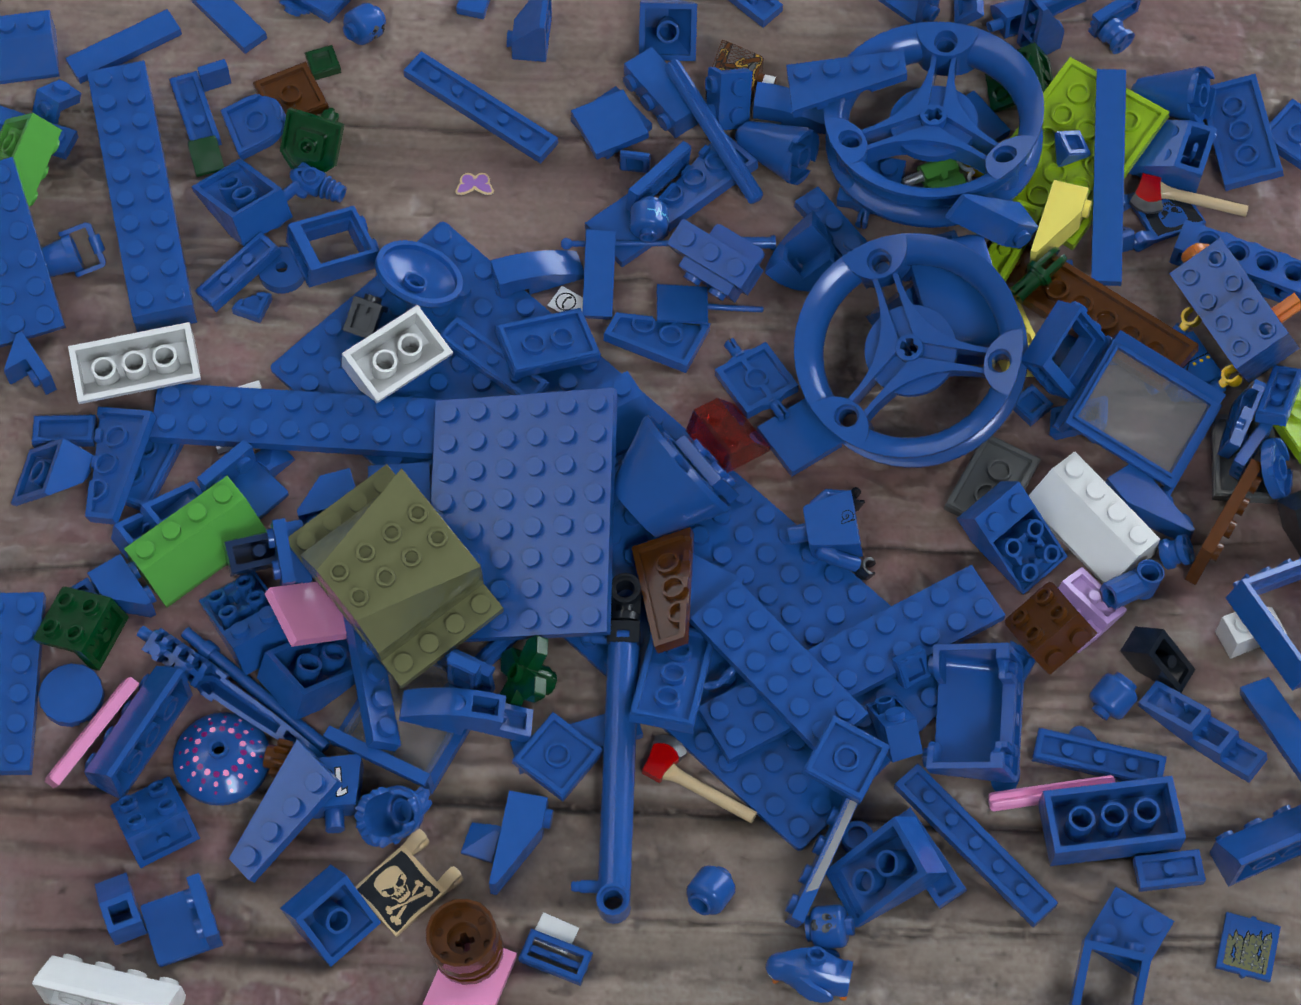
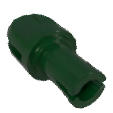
M1053 247L1037 262L1032 260L1027 264V273L1009 288L1013 297L1017 294L1016 300L1023 303L1039 286L1048 287L1052 283L1051 277L1066 263V255H1061L1046 270L1044 267L1056 257L1061 249Z

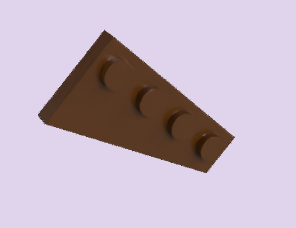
M1251 459L1185 578L1188 582L1196 585L1210 559L1215 562L1217 561L1225 546L1220 543L1223 536L1229 539L1238 523L1233 520L1235 514L1243 515L1250 502L1249 499L1245 498L1247 493L1250 492L1254 495L1263 479L1258 476L1261 469L1260 462Z
M691 527L632 547L653 644L657 653L688 644L694 532Z

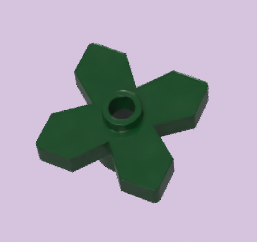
M535 635L526 641L523 650L512 647L502 653L501 672L507 676L508 680L500 694L506 695V703L521 707L524 700L535 703L545 698V695H550L555 689L557 683L556 672L543 664L548 655V638Z

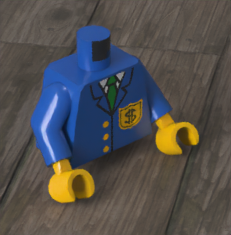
M1192 307L1185 308L1181 313L1182 322L1180 324L1176 323L1172 328L1198 343L1199 348L1198 352L1183 368L1221 392L1226 391L1227 385L1231 387L1239 386L1242 383V377L1237 375L1233 379H1229L1230 375L1237 371L1233 365H1228L1221 371L1194 331L1188 333L1187 329L1199 326L1202 319L1198 315L1192 322H1188V316L1194 309ZM1144 382L1145 388L1150 395L1160 392ZM1172 382L1164 389L1172 402L1185 401L1205 404Z

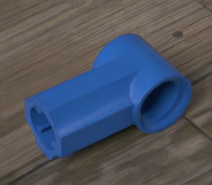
M1142 560L1137 568L1103 583L1100 587L1102 600L1108 608L1112 607L1116 610L1137 599H1150L1164 578L1163 567L1154 560Z

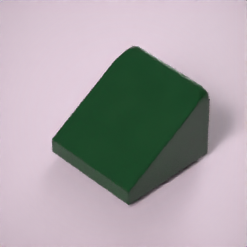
M215 135L188 142L196 177L215 173L224 168Z

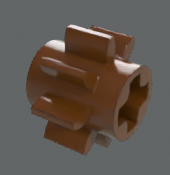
M278 738L277 745L268 744L264 754L263 767L270 769L269 775L272 778H275L294 745V741Z

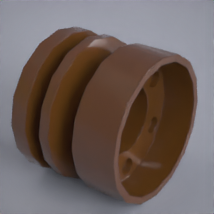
M470 899L451 900L441 905L431 915L426 927V943L440 972L446 978L462 985L477 984L488 979L499 968L504 955L503 940L491 912L480 902ZM471 943L469 951H464V944Z

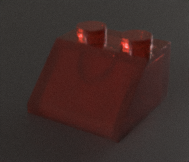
M720 398L695 408L686 428V432L693 441L697 438L715 456L718 464L727 472L760 457L771 449L737 406Z

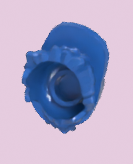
M396 785L388 788L378 787V789L372 790L370 794L363 795L355 807L357 812L354 814L357 824L356 828L362 839L368 845L380 846V848H384L391 843L399 844L401 839L414 833L421 826L425 813L432 805V801L428 800L430 790L419 787L414 791L405 786Z

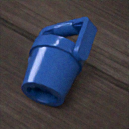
M84 222L58 232L59 237H61L60 239L42 247L50 277L70 272H76V277L103 268L106 265V258L103 253L105 247L99 233L95 234L93 226L89 222ZM85 227L93 252L97 254L100 261L99 264L84 269L81 255L70 234Z

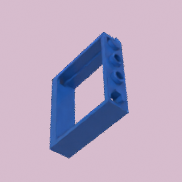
M1301 557L1295 561L1287 559L1273 569L1267 566L1251 577L1249 574H1245L1241 580L1233 583L1234 589L1225 597L1292 691L1301 687V654L1258 595L1301 580Z

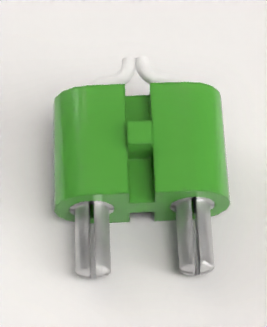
M952 159L926 162L917 166V173L902 178V183L912 186L922 182L924 188L949 187L967 183L963 173L960 174L959 166L962 170L969 172L967 175L968 182L972 181L971 177L975 174V171L972 167H966L962 162Z

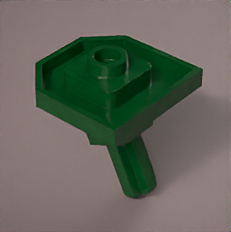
M291 107L287 109L280 152L291 169L298 167L302 162L323 172H327L337 166L345 124L338 122L339 114L335 112L334 108L324 110L321 116Z

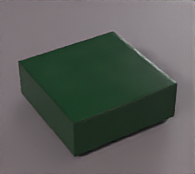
M332 45L305 52L308 66L315 80L341 73V67Z

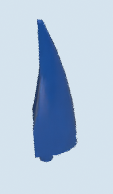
M1007 0L991 5L990 11L993 20L986 23L987 30L990 33L999 30L1004 39L1018 35L1025 0ZM1087 0L1042 1L1052 15L1055 16Z

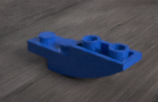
M418 688L403 691L399 721L462 735L464 729H469L527 743L531 737L534 710L506 703V695L460 688Z

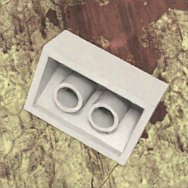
M416 305L343 352L342 367L360 391L376 403H379L453 355V351L420 307Z

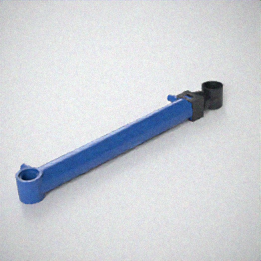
M621 573L612 579L610 635L582 636L584 643L607 644L608 646L598 880L572 881L571 891L597 893L596 902L599 915L604 921L612 924L621 923L626 920L631 910L637 723L629 722V713L639 678L642 593L640 581L630 573ZM625 589L634 592L626 598L618 595L620 591ZM616 897L622 900V905L617 909L612 910L605 907L606 901L610 898Z

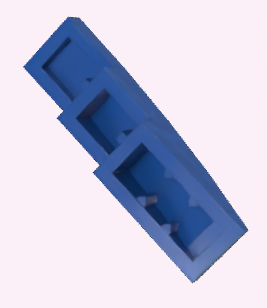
M1158 680L1155 681L1138 702V706L1170 732L1213 762L1250 783L1268 760L1266 752L1239 738L1238 730L1212 717L1209 708Z

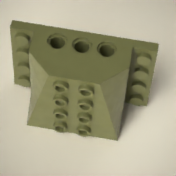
M386 464L288 537L290 549L401 689L504 612V608L484 585L480 564L402 468L395 475Z

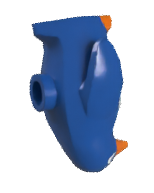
M813 946L774 953L768 958L765 968L774 984L783 981L806 999L818 1003H826L832 1001L833 996H838L840 1000L846 1001L854 961L840 959V954L836 950Z

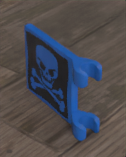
M1135 192L1127 195L1124 194L1123 212L1132 207L1129 202ZM1162 199L1163 210L1155 214L1142 213L1132 207L1146 231H1139L1135 234L1133 249L1136 252H1140L1154 243L1179 235L1185 219L1192 222H1200L1204 225L1206 221L1196 205L1172 199Z

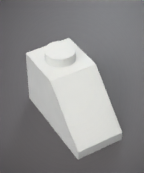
M1267 607L1271 614L1274 616V618L1277 620L1279 625L1282 627L1284 632L1287 634L1273 608ZM1236 612L1222 617L1215 633L1230 659L1260 647Z

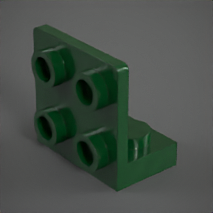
M1034 42L1017 49V51L1024 56L1035 71L1044 93L1053 80L1049 57ZM985 74L991 109L996 113L1014 106V101L1003 86Z
M63 586L33 639L39 644L74 652L89 668L100 671L129 616L110 597Z

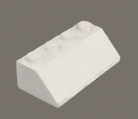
M190 322L68 346L79 404L201 380L197 349Z
M1073 452L1053 467L1029 495L1050 530L1102 584L1137 568L1142 560L1150 559L1156 552L1160 538L1076 452Z
M64 954L63 958L52 955L34 977L32 983L43 1001L50 1005H183L186 998L182 986H179V982L174 979L160 977L158 981L147 978L145 973L134 969H128L127 973L116 971L114 966L104 962H95V965L82 963L83 960L71 954Z

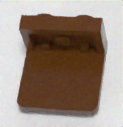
M1048 582L1038 589L1035 594L1013 611L1005 620V625L1049 675L1098 634L1053 582Z

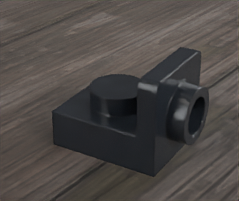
M366 293L364 298L354 296L343 330L364 338L377 331L383 312L387 313L388 307L381 305V298Z

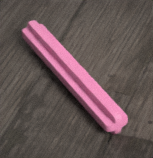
M1112 775L996 791L989 793L988 803L991 811L1038 805L1043 791L1114 783L1115 778Z

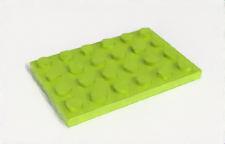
M1069 57L1043 93V144L1040 161L1029 183L1012 201L1016 202L1019 199L1045 208L1054 180L1089 188L1087 200L1092 201L1089 217L1082 218L1079 229L1063 243L1064 246L1074 250L1093 223L1097 71ZM1126 88L1124 179L1167 121L1170 111ZM1019 127L1010 138L1018 136ZM1080 130L1091 155L1071 164L1058 167L1056 162L1055 133L1057 131Z

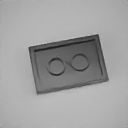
M1217 414L1211 425L1212 500L1228 501L1239 480L1229 475L1230 467L1239 450L1229 459L1217 454L1228 414ZM1255 416L1246 432L1248 438L1259 424V422H1255ZM1274 427L1268 438H1275ZM1260 448V450L1257 452V454L1255 455V457L1253 458L1254 460H1256V461H1258V462H1260V463H1261V448ZM1262 469L1258 473V476L1263 478ZM1264 479L1260 482L1254 495L1248 492L1245 497L1250 500L1249 503L1274 504L1276 501L1268 494Z
M991 436L975 450L947 500L944 510L960 516L1000 481H1019L1023 488L1026 489L1041 459Z

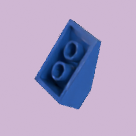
M241 158L191 186L193 192L226 232L243 246L258 233L262 232L265 234L272 229H277L293 217L282 188Z
M343 639L291 647L288 642L265 651L257 679L294 721L320 711L355 685L348 641Z
M895 816L830 866L826 875L848 915H853L855 928H858L921 893L943 877L947 871L917 818Z

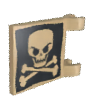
M421 829L412 833L400 848L355 886L372 911L396 937L441 897L463 881L461 872L454 866L450 867L436 881L413 856L429 844L427 835Z

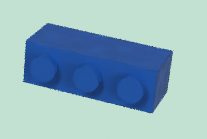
M650 47L624 63L623 82L630 92L634 91L640 98V102L645 110L651 111L657 117L660 127L664 131L668 130L674 138H677L699 123L666 73L667 63Z
M685 219L681 220L667 242L674 252L683 257L687 256L733 284L740 292L747 296L763 273V269L755 261Z

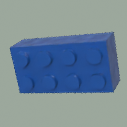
M1173 776L1047 790L1042 792L1038 803L1050 866L1174 852L1181 849L1186 839Z

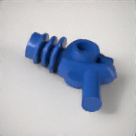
M302 162L298 167L290 171L289 177L292 182L283 189L287 202L295 195L302 199H305L307 195L314 197L319 195L320 199L326 198V200L330 199L331 202L336 201L340 203L345 197L347 187L335 179L332 180V177L327 176L325 172Z

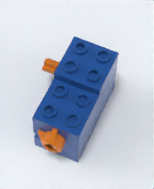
M1221 238L1212 244L1195 243L1182 253L1181 260L1183 264L1169 274L1233 366L1248 383H1251L1300 349L1282 324L1301 310V301L1295 292L1271 308Z

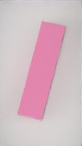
M128 677L119 684L49 772L44 782L52 788L61 784L137 688L139 683L136 680Z

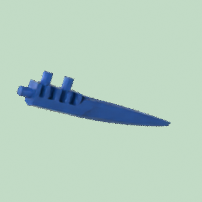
M142 626L139 629L137 636L146 642L142 650L152 655L151 658L156 662L165 664L166 667H178L184 670L187 680L191 682L190 685L197 688L206 699L211 702L215 699L241 718L277 740L282 738L294 741V744L296 740H299L317 758L327 757L273 712L229 681V674L162 628L151 631L146 626Z

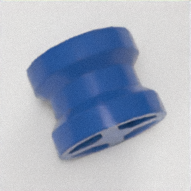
M1120 18L1110 20L1098 34L1099 40L1102 43H1107L1109 50L1113 54L1124 51L1135 37V34L1130 29L1123 27L1124 23Z
M1186 534L1178 535L1174 540L1166 538L1159 541L1160 559L1167 570L1174 569L1177 564L1181 563L1184 565L1193 564L1195 559L1194 549L1190 538Z

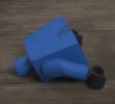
M858 487L848 491L824 489L809 504L803 507L805 523L787 526L790 544L808 542L812 557L856 572V575L861 580H869L875 575V572H871L866 568H871L876 564L874 558L867 557L863 561L860 559L863 556L856 511L860 510L865 500L857 499L862 493Z

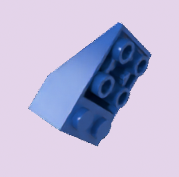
M1167 120L1128 174L1141 177L1143 173L1161 177V182L1168 186L1196 193L1218 128L1192 120Z
M1000 481L956 518L971 542L1023 595L1068 557L1019 481Z
M256 572L241 575L235 581L212 591L209 595L199 600L216 631L245 675L260 668L265 651L289 642L265 596L268 588Z

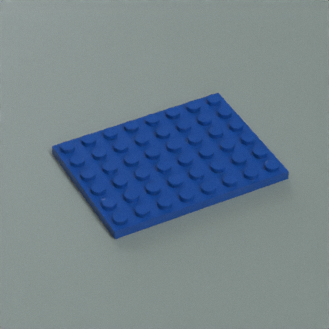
M614 387L436 401L431 505L480 564L484 585L504 608L503 613L464 642L529 639L535 635L545 638L610 635L617 391Z

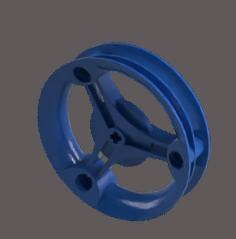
M932 21L907 24L882 32L858 46L847 56L903 50L906 66L918 63L928 72L920 88L906 93L895 103L888 119L871 127L860 130L856 125L849 122L850 112L862 92L856 94V98L847 101L842 98L828 103L829 107L824 108L828 163L838 184L846 194L864 209L881 218L903 225L927 228L950 227L958 224L948 220L945 215L962 193L1012 201L1029 183L1038 166L1042 152L1044 97L1035 71L1024 56L1012 45L1000 37L977 27L953 22ZM977 69L989 75L1003 86L1018 110V136L998 143L978 128V114L975 106L968 97L956 90V76ZM936 75L948 76L946 87L934 86ZM899 155H908L914 159L927 162L952 159L971 166L984 175L960 185L923 188L892 181L874 171L868 164Z
M901 233L874 239L854 248L834 262L821 275L808 294L798 318L794 338V360L798 381L808 404L820 421L841 439L842 444L862 457L877 463L894 467L922 468L950 462L968 454L986 442L1003 425L1014 409L1024 386L1027 367L1022 363V356L1028 348V341L1023 318L1011 290L998 271L985 258L967 246L945 237L923 233ZM887 261L890 263L886 271H875L876 266L881 262ZM912 265L932 266L952 272L971 284L981 294L993 313L999 331V337L992 342L989 348L957 340L952 327L941 314L926 306L913 305L901 279L907 274ZM895 283L903 306L890 310L882 287ZM863 284L876 289L880 307V318L870 329L865 342V360L869 370L858 388L848 399L836 397L830 388L825 373V337L832 317L840 304L857 286ZM914 345L917 349V352L914 353L912 351L913 355L908 356L905 350L907 348L911 350L910 346ZM958 354L983 357L984 368L956 363ZM1000 360H1008L1010 362L1009 368L1003 372L995 371V364ZM951 376L987 379L990 385L986 396L968 416L950 428L938 433L921 437H894L874 431L871 420L880 409L896 396L916 397L928 394L939 388ZM878 383L883 387V390L863 411L858 404ZM847 415H857V421L854 425L850 427L843 426V420Z

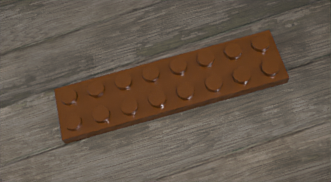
M989 240L986 243L987 248L990 247L993 241ZM1032 240L1029 241L1006 281L1009 288L1027 273V264L1030 262V252L1033 245ZM1056 256L1044 269L1046 270L1059 257ZM1067 262L1051 277L1052 283L1048 287L1039 286L1021 303L1046 319L1058 300L1068 303L1072 301L1079 302L1087 308V314L1091 319L1101 325V331L1105 336L1109 335L1113 338L1122 330L1182 368L1198 352V343ZM1071 327L1068 334L1078 339V334ZM1120 350L1116 351L1111 360L1160 392L1170 383L1164 377Z

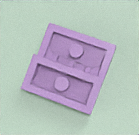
M1083 567L1064 579L1058 587L1076 610L1098 633L1078 650V653L1100 637L1127 611L1124 606L1116 610L1112 607L1108 608L1102 600L1101 584Z

